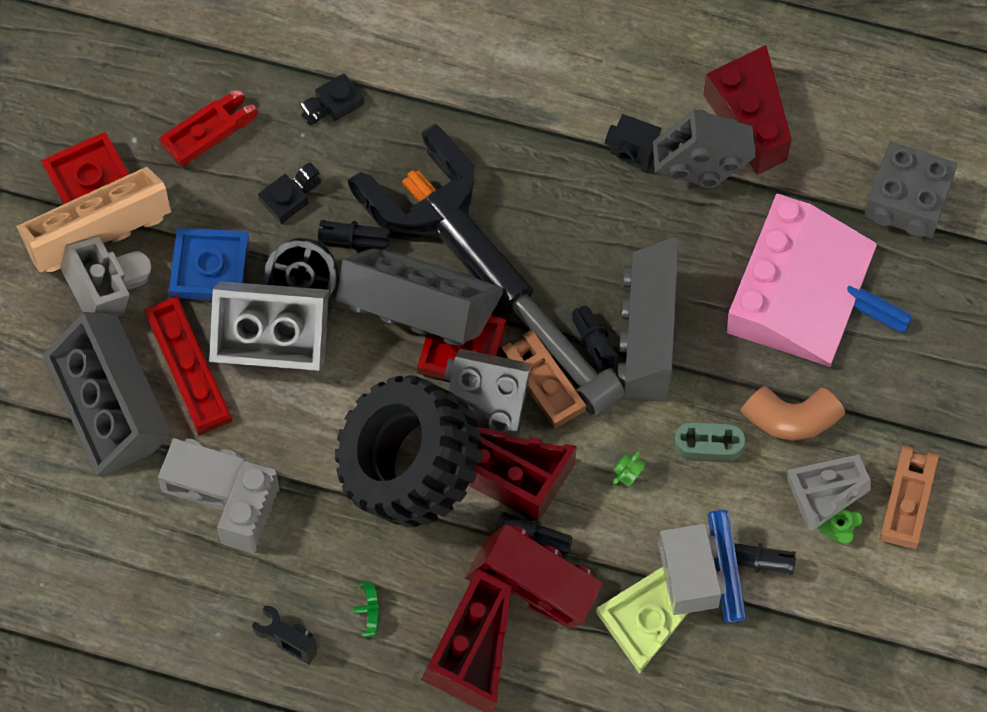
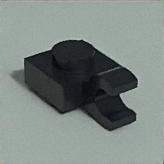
M343 73L315 89L316 97H311L301 103V107L305 111L301 114V117L308 126L317 123L328 114H330L334 121H337L363 106L364 97L346 74Z
M309 162L298 171L293 180L284 174L258 194L259 201L282 224L309 204L305 194L321 183V179L317 176L320 173Z
M264 606L263 613L266 617L272 619V623L268 626H261L259 623L254 622L252 624L254 633L261 638L272 640L278 648L310 665L317 654L313 634L298 624H294L291 627L283 621L281 623L278 611L271 606Z

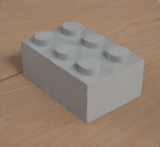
M220 281L213 288L209 362L319 371L325 362L329 290Z

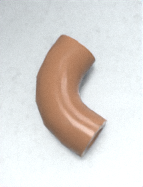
M763 386L747 400L740 410L753 425L771 437L789 441L814 438L832 427L845 415L844 407L837 397L829 390L821 387L804 402L791 404L780 399L767 386Z

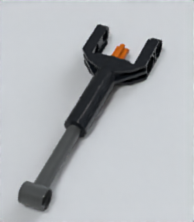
M432 124L421 132V136L427 147L429 157L451 181L440 189L435 190L419 170L409 172L408 177L402 180V184L418 203L409 208L408 214H404L371 175L359 172L348 179V186L354 197L381 228L390 230V238L415 241L429 237H440L476 279L503 287V294L497 304L505 313L515 312L580 386L576 389V392L585 403L586 412L589 415L596 417L624 397L625 392L618 378L608 369L598 374L532 300V287L468 216L474 185L475 165L438 125Z

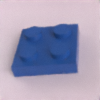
M177 228L169 285L170 298L178 296L180 299L212 300L213 288L220 281L244 283L249 247L248 231Z

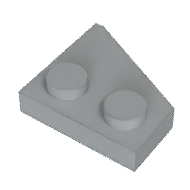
M859 454L787 470V481L808 530H814L871 490V480Z

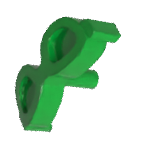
M371 581L359 582L360 588L365 590L368 605L355 606L354 614L368 613L367 631L363 632L362 637H376L379 628V605L375 586Z

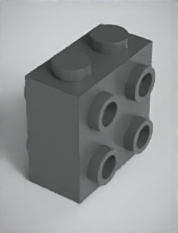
M694 109L653 141L655 173L670 176L674 180H684L698 184L702 188L713 189L755 158L753 127L739 123L734 119H726L709 114L704 110Z
M889 141L868 199L864 217L872 219L873 222L882 226L891 225L906 230L913 236H925L932 239L958 163Z
M459 349L455 359L449 358L446 366L444 380L450 381L449 391L462 398L468 404L469 410L473 411L477 418L478 426L476 427L506 432L507 436L518 437L532 363Z

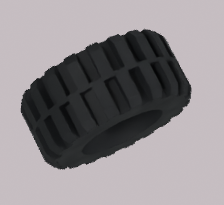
M418 376L392 377L387 379V384L380 382L370 388L371 393L362 394L355 401L358 404L353 411L349 410L344 419L347 422L344 429L339 430L337 440L340 441L339 449H335V461L339 463L336 472L339 482L343 483V492L348 499L353 500L354 505L359 509L398 526L418 527L421 524L428 525L438 520L437 515L444 517L454 510L452 505L456 501L462 502L468 494L465 490L469 483H474L477 476L474 470L476 464L481 462L482 452L478 450V445L482 444L481 433L479 429L475 428L478 426V421L474 412L469 410L468 404L462 398ZM421 425L422 439L419 452L411 466L403 474L396 477L395 461L398 450L407 435Z

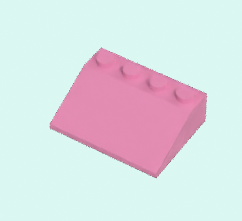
M776 194L729 310L727 333L831 367L856 300L847 291V287L850 285L860 290L877 243L809 203Z

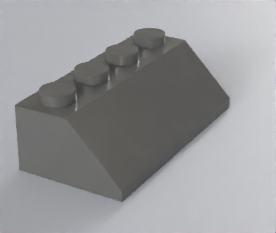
M669 238L633 252L632 266L625 265L623 287H630V298H623L621 315V319L628 320V331L621 330L619 352H626V364L619 363L618 380L624 386V399L668 402L672 374L679 238Z
M372 248L342 260L336 301L349 305L348 308L352 311L359 313L371 312L379 315L380 320L393 324L403 323L411 326V330L416 333L435 334L443 337V341L448 344L463 345L465 342L480 336L503 294V287L388 249Z
M83 312L43 354L96 476H104L151 456L172 435L117 314Z

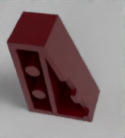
M767 45L707 73L703 96L715 114L719 117L734 119L739 123L753 127L755 158L749 164L756 174L759 175L787 161L792 139Z
M475 427L481 433L482 444L478 445V450L482 452L480 464H476L474 470L477 473L473 484L469 483L468 486L534 522L536 520L540 521L575 465L576 446L565 444L563 447L543 443L538 438L530 437L527 440L507 436L506 432Z
M507 524L484 541L464 577L471 581L478 568L511 585V593L530 603L528 609L569 629H573L584 622L603 585L602 582L594 578L595 574L588 568L581 565H572L562 558V553L548 545L541 546L530 539V534L523 528Z
M477 568L423 674L422 681L483 712L493 711L498 698L497 691L502 666V651L507 627L511 585Z

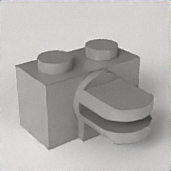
M98 235L65 246L60 269L82 312L117 314L119 318L124 316L130 295L128 291L147 284L151 272V263L149 258L140 251H133L117 257L114 252L108 253Z

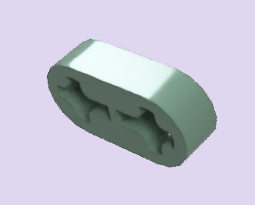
M685 423L676 430L674 438L676 453L683 459L694 461L732 462L742 455L745 445L744 433L737 426L730 424ZM687 435L694 436L696 441L695 447H687ZM724 437H731V442L734 443L732 449H725V445L722 443Z

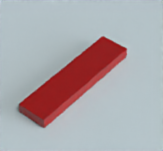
M178 296L144 309L145 316L198 436L231 423L232 417Z

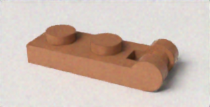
M530 330L521 335V340L513 345L509 342L499 348L503 358L532 363L527 391L554 429L586 411L585 403L533 331ZM528 352L533 355L525 361L521 357Z
M902 445L880 534V541L917 549L939 454L928 451L926 455L914 452L913 447ZM909 466L923 469L922 474L909 471Z

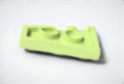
M663 567L597 607L596 611L639 674L688 614L673 615Z

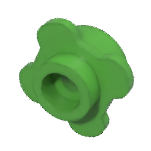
M637 449L631 455L624 453L612 470L617 474L612 482L614 485L621 481L629 487L638 477L646 464L638 457L641 453L640 450Z
M843 509L818 526L820 533L827 535L833 541L849 544L853 540L854 529L862 523V516L857 511L850 512ZM841 520L844 524L839 526L837 521Z

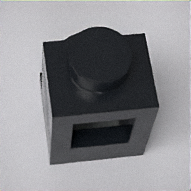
M622 114L617 126L613 124L610 126L606 135L605 145L611 146L612 155L626 163L634 162L640 164L641 172L647 174L654 160L653 141L661 135L662 128Z

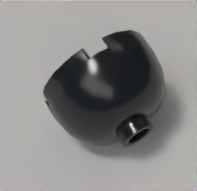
M298 237L283 242L273 250L265 265L264 281L266 285L329 290L330 298L337 284L338 267L334 255L324 244L312 238Z

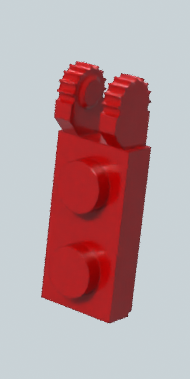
M234 90L220 100H214L160 136V145L182 168L236 132L238 128L248 125L249 122L257 117L259 111L254 105L250 104L230 116L228 113L238 108L245 100V95L241 90Z

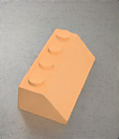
M145 167L16 227L38 271L43 272L46 270V272H53L61 267L65 246L98 235L103 243L110 240L112 242L121 241L129 237L132 230L142 225L150 227L160 223L164 219V215L171 213L163 181L148 167Z

